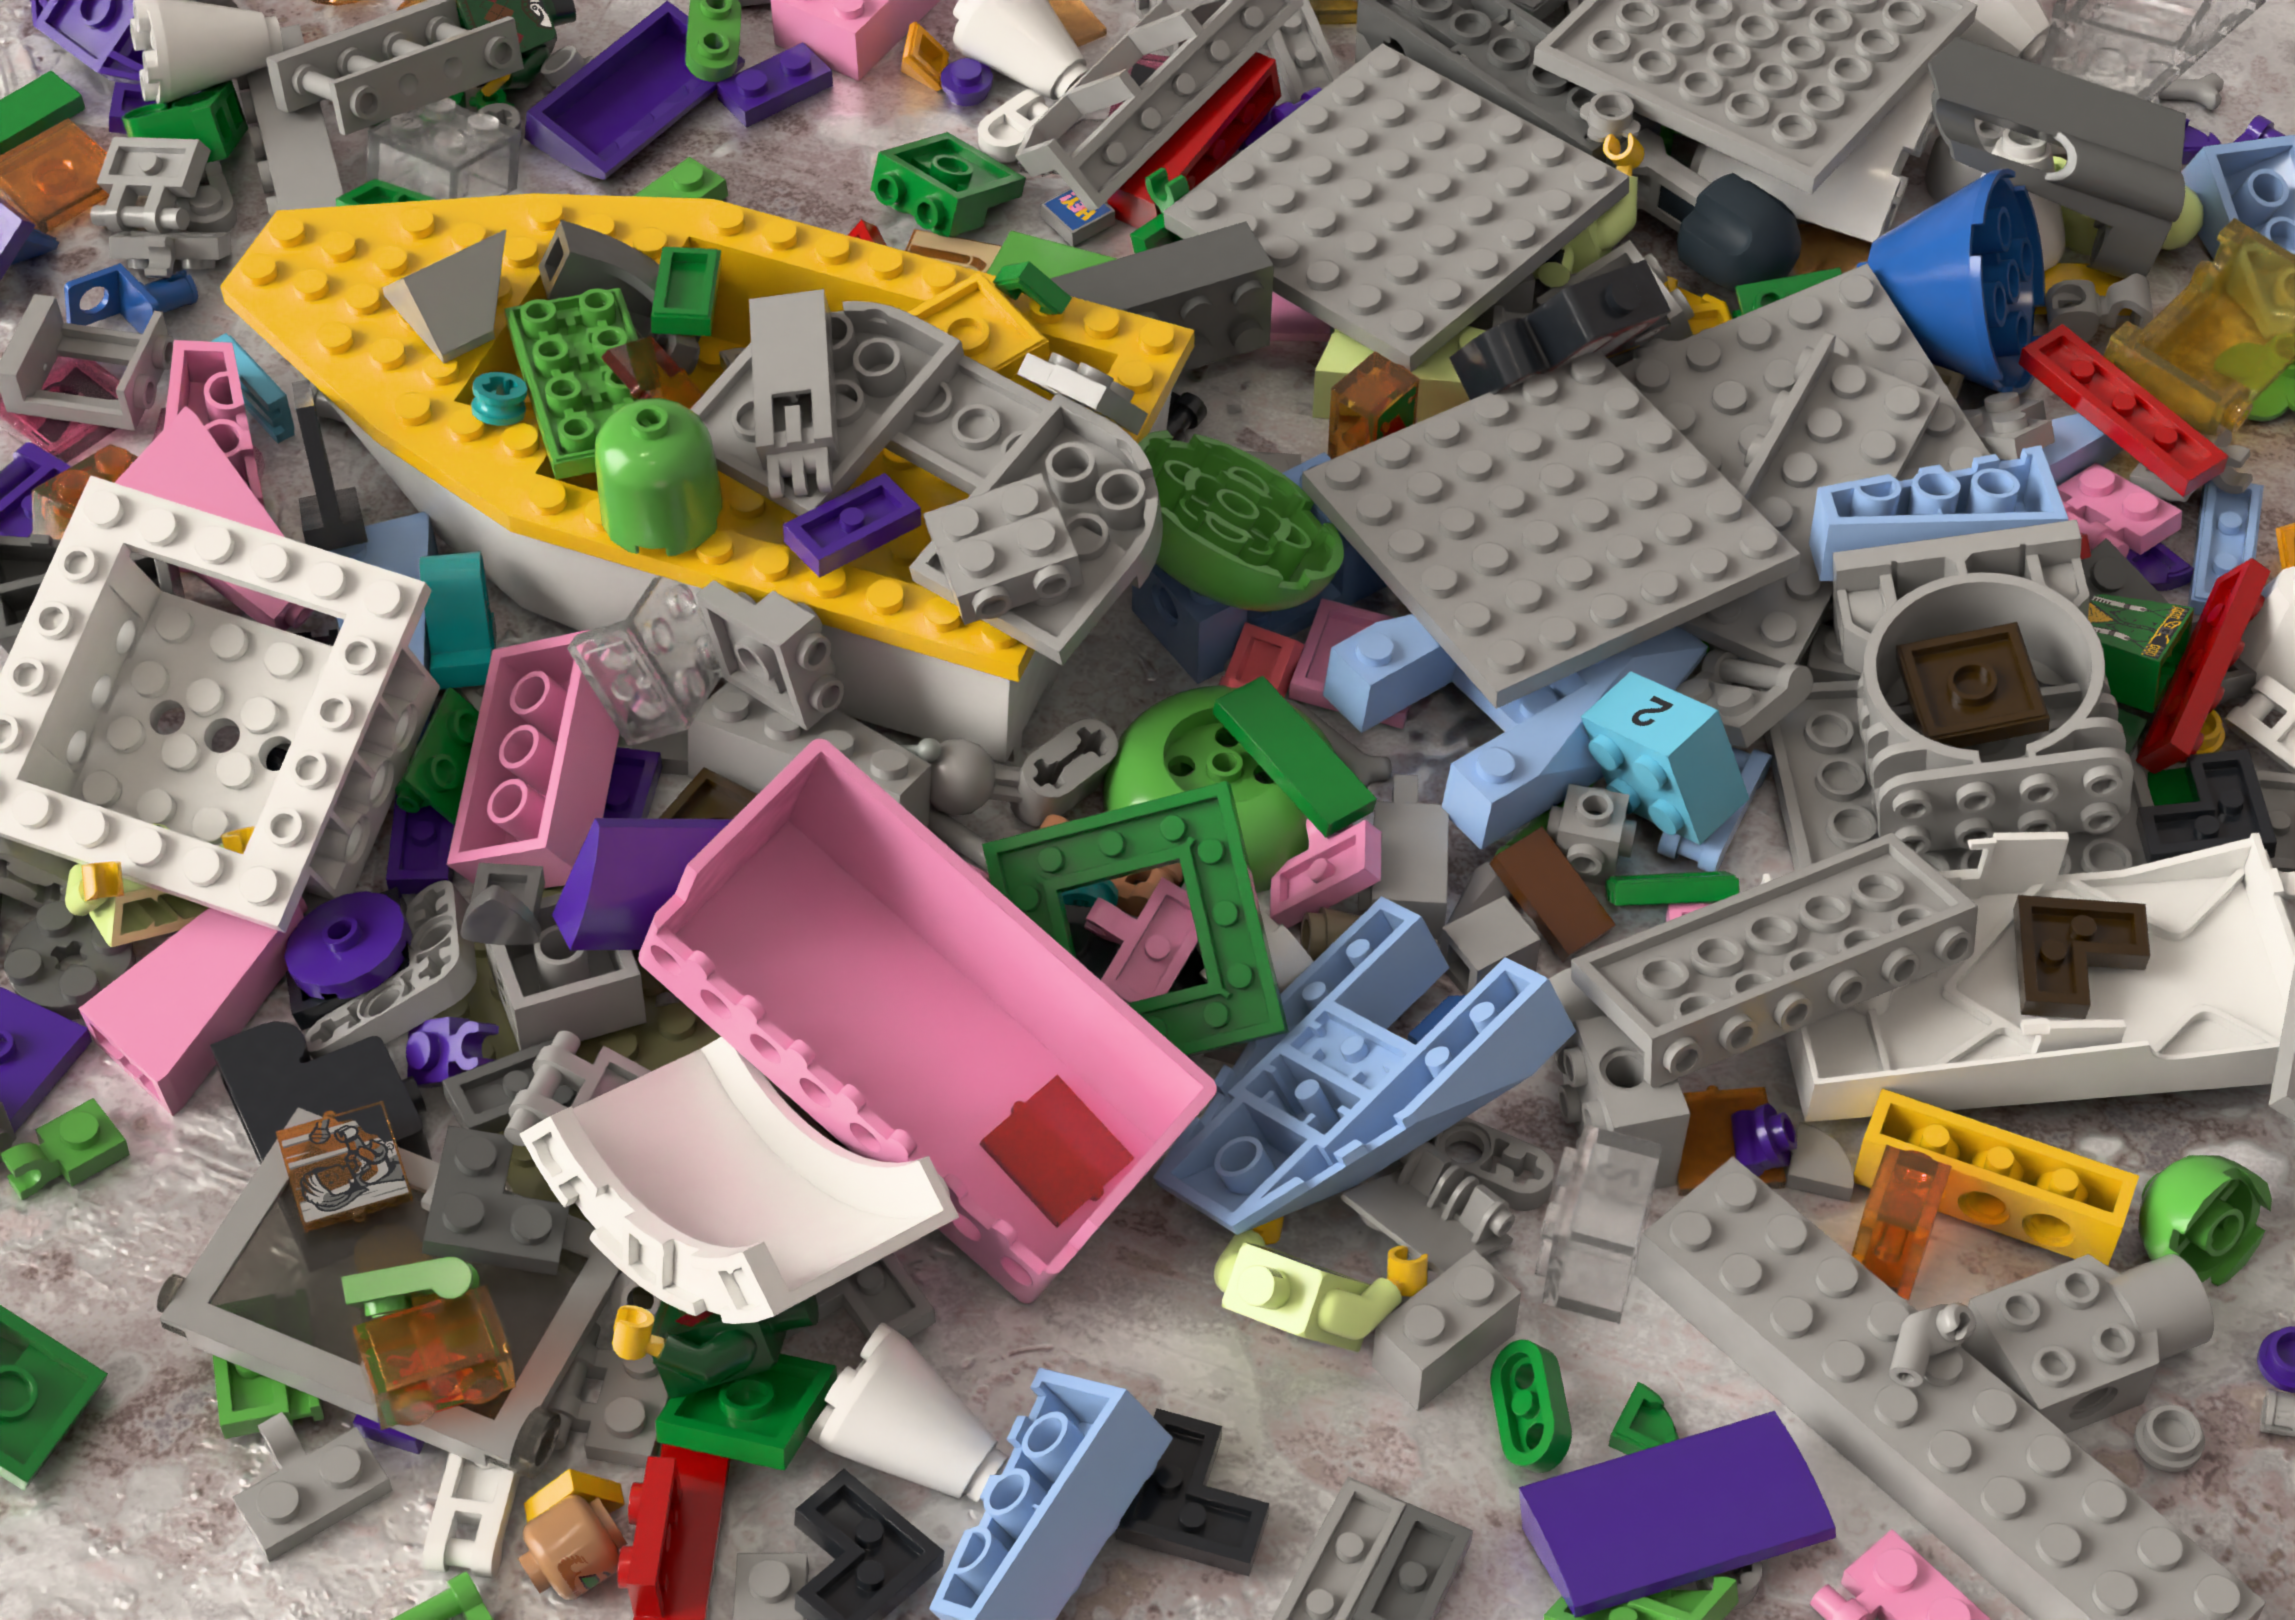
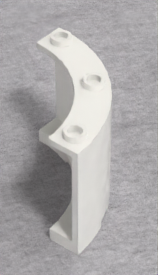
M1930 71L1926 72L1812 195L1702 143L1698 145L1690 170L1711 183L1724 175L1735 173L1782 201L1794 213L1795 218L1872 244L1873 241L1890 230L1908 185L1909 177L1900 174L1909 155L1920 158L1935 130L1936 121L1931 103L1932 93L1935 88Z
M722 1037L699 1050L577 1107L572 1108L571 1106L520 1133L532 1159L564 1208L576 1203L584 1216L596 1228L589 1239L618 1269L663 1302L694 1316L704 1311L719 1314L723 1323H752L776 1316L959 1218L950 1199L948 1186L937 1173L929 1156L909 1162H881L862 1157L840 1147L803 1120L777 1093L764 1074Z

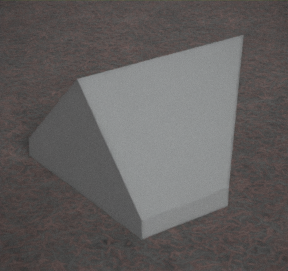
M506 229L382 287L384 297L443 364L495 339L494 322Z

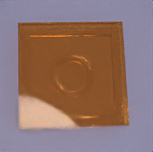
M68 118L0 155V198L36 225L34 229L47 233L109 198L110 194L96 184L107 152Z

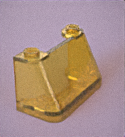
M2236 218L2219 232L2216 240L2220 242L2213 262L2202 260L2196 266L2189 285L2143 329L2126 321L2111 335L2104 353L2106 359L2199 433L2219 436L2226 429L2232 433L2236 432L2249 416L2253 408L2252 403L2295 361V255Z

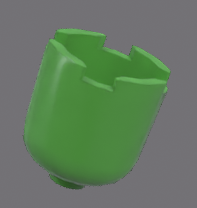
M650 398L626 404L608 417L596 436L595 465L602 526L610 539L628 552L635 554L639 553V547L648 549L666 548L668 556H676L699 547L715 533L717 529L716 519L722 509V492L712 437L700 416L679 402L663 398Z

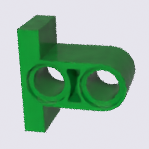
M232 79L207 88L206 91L191 94L169 103H153L136 108L122 116L128 137L199 139L211 150L207 163L228 158L248 130Z

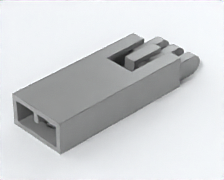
M820 289L749 299L755 444L762 468L767 470L771 500L784 498V477H792L795 496L808 495V474L816 473V483L820 493L832 492V461L839 460L831 312L825 291ZM810 393L812 427L802 428L803 413L800 404L785 406L784 396H790L791 402L796 403L798 402L797 395Z

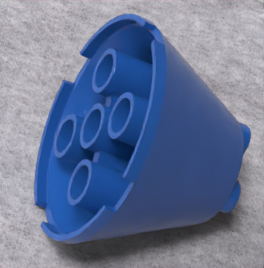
M2006 168L1990 171L1872 242L1868 262H1859L1857 267L1868 263L1932 365L1965 375L1964 379L2000 393L2017 392L2022 394L2029 389L2035 377L2018 363L2022 348L2042 336H2033L2035 307H2045V274L2041 239L2032 201L2025 185L2014 186L2009 179L2015 177V171Z

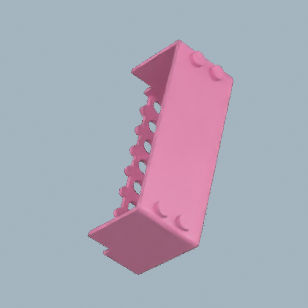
M815 739L809 743L687 864L675 894L655 913L639 952V962L643 968L848 1150L865 1158L893 1163L915 1161L929 1156L937 1173L946 1182L950 1192V1199L959 1215V1218L938 1229L1017 1300L1025 1304L1033 1303L1039 1298L1215 1096L1217 1091L1215 1081L825 739Z

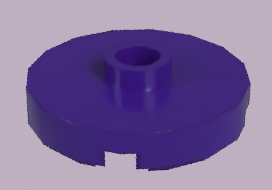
M368 891L344 894L319 905L299 922L288 938L284 958L289 973L296 985L309 996L324 999L322 994L336 993L339 1000L352 998L378 987L398 970L405 959L401 952L405 948L406 942L411 945L413 934L401 907L387 895Z

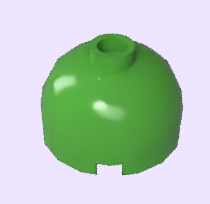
M2189 1155L2170 1164L2160 1173L2154 1175L2147 1182L2142 1192L2138 1232L2149 1258L2155 1260L2168 1254H2175L2183 1258L2193 1268L2201 1282H2204L2209 1277H2211V1283L2216 1286L2228 1282L2247 1264L2264 1236L2266 1230L2257 1226L2256 1222L2260 1214V1206L2271 1211L2272 1197L2268 1183L2239 1163L2220 1155Z

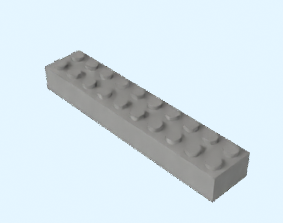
M1733 1156L1642 1233L1634 1273L1637 1278L2032 1620H2258L2266 1601L1962 1347L1958 1346L1930 1356L1923 1383L1920 1386L1906 1387L1894 1382L1889 1376V1371L1902 1323L1908 1316L1919 1311Z

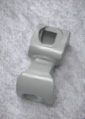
M2136 273L2112 284L2108 288L2106 296H2099L2095 291V285L2089 280H2064L2054 284L2047 291L2045 301L2049 332L2064 324L2082 340L2087 342L2094 337L2099 324H2104L2105 328L2115 329L2118 314L2122 309L2128 308L2132 310L2129 320L2134 348L2141 350L2148 346L2154 317L2149 281L2145 276Z

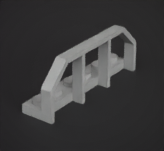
M1160 0L1027 130L1015 157L1031 177L1056 170L1088 211L1099 209L1304 3L1302 0H1227L1201 25L1191 11L1206 0ZM1186 40L1140 87L1128 73L1144 55ZM1123 102L1070 156L1057 142L1083 115Z

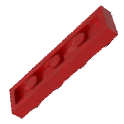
M2064 324L2022 348L2018 363L2182 497H2185L2224 472L2229 457L2226 453Z
M2253 558L2218 577L2135 760L2153 774L2177 762L2181 764L2186 763L2187 757L2196 754L2203 743L2204 734L2200 731L2206 717L2221 701L2225 691L2221 683L2228 668L2237 661L2243 652L2245 642L2241 638L2247 624L2259 613L2265 601V597L2261 593L2271 571Z

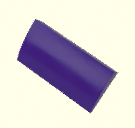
M667 0L526 112L524 138L560 163L580 173L606 180L717 89L716 84L719 82L701 80L694 76L686 66L685 52L688 16ZM740 55L738 56L737 68L733 75L745 65V59Z
M595 818L552 913L570 951L641 950L655 913L675 894L687 864L733 819Z
M1775 1411L1519 1487L1522 1530L1575 1618L1836 1538V1527L1819 1487L1796 1443Z

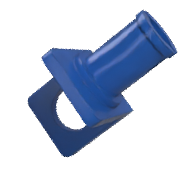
M119 263L68 281L64 285L67 323L86 326L121 314L140 334L144 333L154 311L166 313L185 305L195 304L198 301L196 284L191 275H187L186 270L177 271L170 278H162L144 285ZM94 287H104V297L96 307L89 310L80 309V300L88 290Z

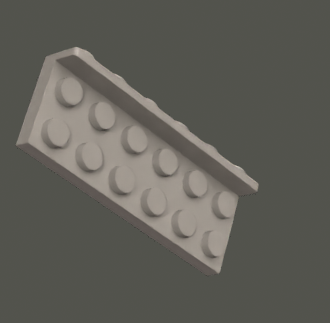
M1827 331L1823 332L1815 349L1806 346L1795 367L1793 377L1797 381L1790 392L1782 390L1779 393L1770 412L1769 422L1772 423L1766 436L1757 434L1750 444L1744 461V466L1747 467V470L1740 481L1731 479L1730 481L1801 553L1799 570L1678 626L1700 640L1744 659L1780 668L1785 664L1799 665L1833 602V581H1819L1809 546L1818 487L1890 474L1899 480L1933 418L1940 400V394L1835 353L1836 335Z
M1889 833L1571 960V980L1644 1052L1643 1079L1652 1088H1656L1970 958L1974 953L1978 905L1893 833Z

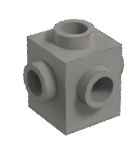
M1569 783L1564 807L1553 805L1551 807L1546 832L1584 882L1605 886V879H1609V876H1615L1619 856L1631 857L1637 821L1626 820L1630 795L1612 792L1601 787H1585Z

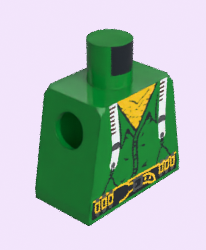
M2099 594L2093 597L2089 603L2088 620L2093 625L2100 639L2105 659V676L2108 679L2110 694L2115 697L2117 702L2150 713L2155 711L2169 687L2190 640L2194 608L2108 594Z

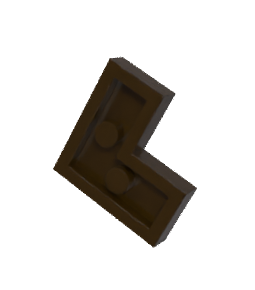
M2018 895L2013 916L2021 1015L2086 1019L2091 1006L2088 967L2145 971L2151 957L2146 904Z

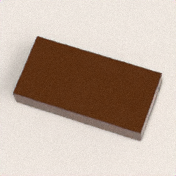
M1542 826L1497 854L1489 863L1524 912L1534 921L1539 932L1562 963L1608 934L1616 926Z

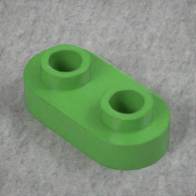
M690 0L685 63L688 70L697 78L709 82H719L734 74L737 68L740 45L741 5L739 0Z

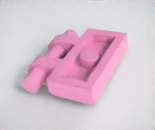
M2094 463L2057 486L2068 521L2077 520L2080 533L2088 535L2090 552L2107 538L2125 558L2128 555L2129 548L2141 555L2181 529L2182 510L2098 463Z
M1893 1529L1844 1570L1841 1584L1856 1597L1855 1599L1852 1598L1846 1601L1835 1589L1827 1584L1814 1595L1810 1602V1606L1825 1620H1874L1876 1617L1879 1620H1991Z

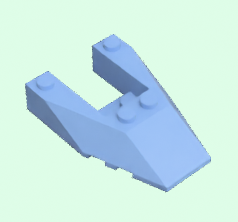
M1411 614L1376 622L1331 647L1323 696L1361 733L1450 682H1453L1485 712L1504 733L1451 763L1442 802V808L1449 814V819L1482 850L1548 811L1552 805L1556 806L1563 802L1566 798L1569 783L1588 787L1604 777L1601 765L1593 758L1589 751L1588 744L1591 741L1581 716L1621 679L1632 671L1675 691L1680 684L1686 681L1706 655L1708 646L1699 638L1676 626L1496 709L1417 618Z
M1381 896L1280 994L1289 1032L1248 1042L1233 1068L1225 1064L1223 1065L1214 1080L1217 1086V1093L1201 1119L1196 1117L1176 1140L1153 1178L1158 1186L1239 1235L1357 1186L1532 1076L1576 1030L1549 978L1505 957L1416 1045L1388 1031L1387 1029L1450 967L1422 916Z

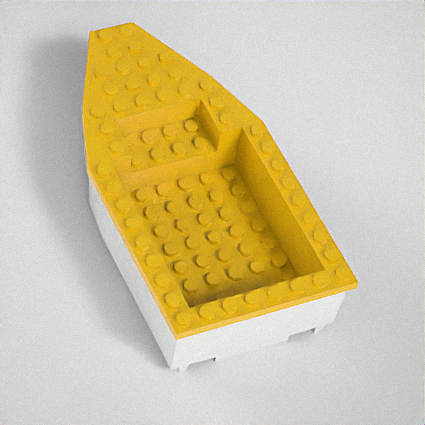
M530 193L277 210L221 284L224 302L318 388L419 513L425 512L429 515L432 528L438 536L457 553L481 551L486 577L520 607L579 631L591 630L602 640L632 650L636 640L697 645L702 671L724 678L696 594L713 580L736 594L738 592L746 593L756 603L760 602L770 592L775 591L795 604L798 602L806 604L821 620L823 625L821 635L828 638L831 642L829 657L836 667L834 677L842 681L844 685L842 701L836 707L838 710L848 716L923 739L934 738L939 743L945 740L962 738L979 744L992 757V760L1002 763L1007 761L1014 762L1022 746L1023 730L1043 692H1050L1063 666L981 619L964 625L958 607L914 582L909 566L932 541L923 514L967 499L970 496L969 494L883 448L846 492L886 473L921 507V526L819 578L784 542L783 524L798 517V515L718 471L722 492V509L716 519L717 529L715 533L699 547L676 556H668L666 548L648 549L639 547V553L635 554L614 543L602 526L596 472L555 480L528 391L524 400L526 414L523 420L516 424L508 426L486 424L473 416L471 411V402L475 397L472 390L473 382L481 374L504 372L520 377L524 381L506 325L504 309L524 305L528 301L535 299L549 300L546 296L538 266L560 220L611 236L635 248L658 264H660L662 247L721 250V273L711 336H701L698 342L700 354L696 368L691 375L684 376L676 394L671 395L657 391L659 398L679 402L688 409L695 405L724 372L720 365L719 352L733 348H746L751 343L749 299L824 289L830 312L844 311L843 301L874 302L908 312L979 271L716 199ZM506 229L494 322L495 339L443 364L384 297L382 287ZM982 272L995 286L993 281L996 276ZM1000 291L1049 341L1050 355L1043 358V360L1048 362L1052 352L1057 353L1079 365L1081 362L1109 375L1114 378L1113 381L1135 392L1130 402L1148 413L1138 435L1125 429L1123 430L1137 444L1151 432L1166 430L1172 388L1194 348L1195 330L1072 297L1062 314H1045L1039 312L1041 305L1027 295L1021 293L1015 301ZM1018 374L1009 378L1049 401L1055 396Z

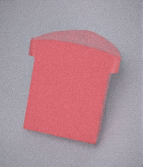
M1245 622L1225 676H1221L1218 685L1239 688L1264 676L1285 698L1305 644Z

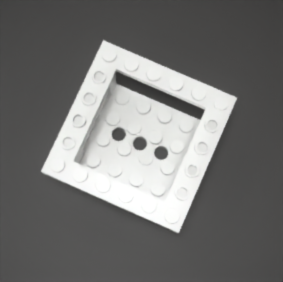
M90 476L0 673V837L82 865L120 861L122 878L286 933L303 891L330 900L344 894L354 893L395 796V788L403 777L440 689L439 684L408 647L432 590L424 581ZM131 552L142 554L344 619V622L334 645L330 646L163 592L129 556ZM172 708L184 709L185 720L181 728L169 735L159 734L157 726L162 714ZM226 726L239 727V740L231 750L223 753L213 752L212 739L218 730ZM291 744L280 770H268L266 759L269 752L277 745ZM153 823L164 825L168 829L154 825ZM255 826L244 854L219 847V845L223 844L222 834L244 827Z

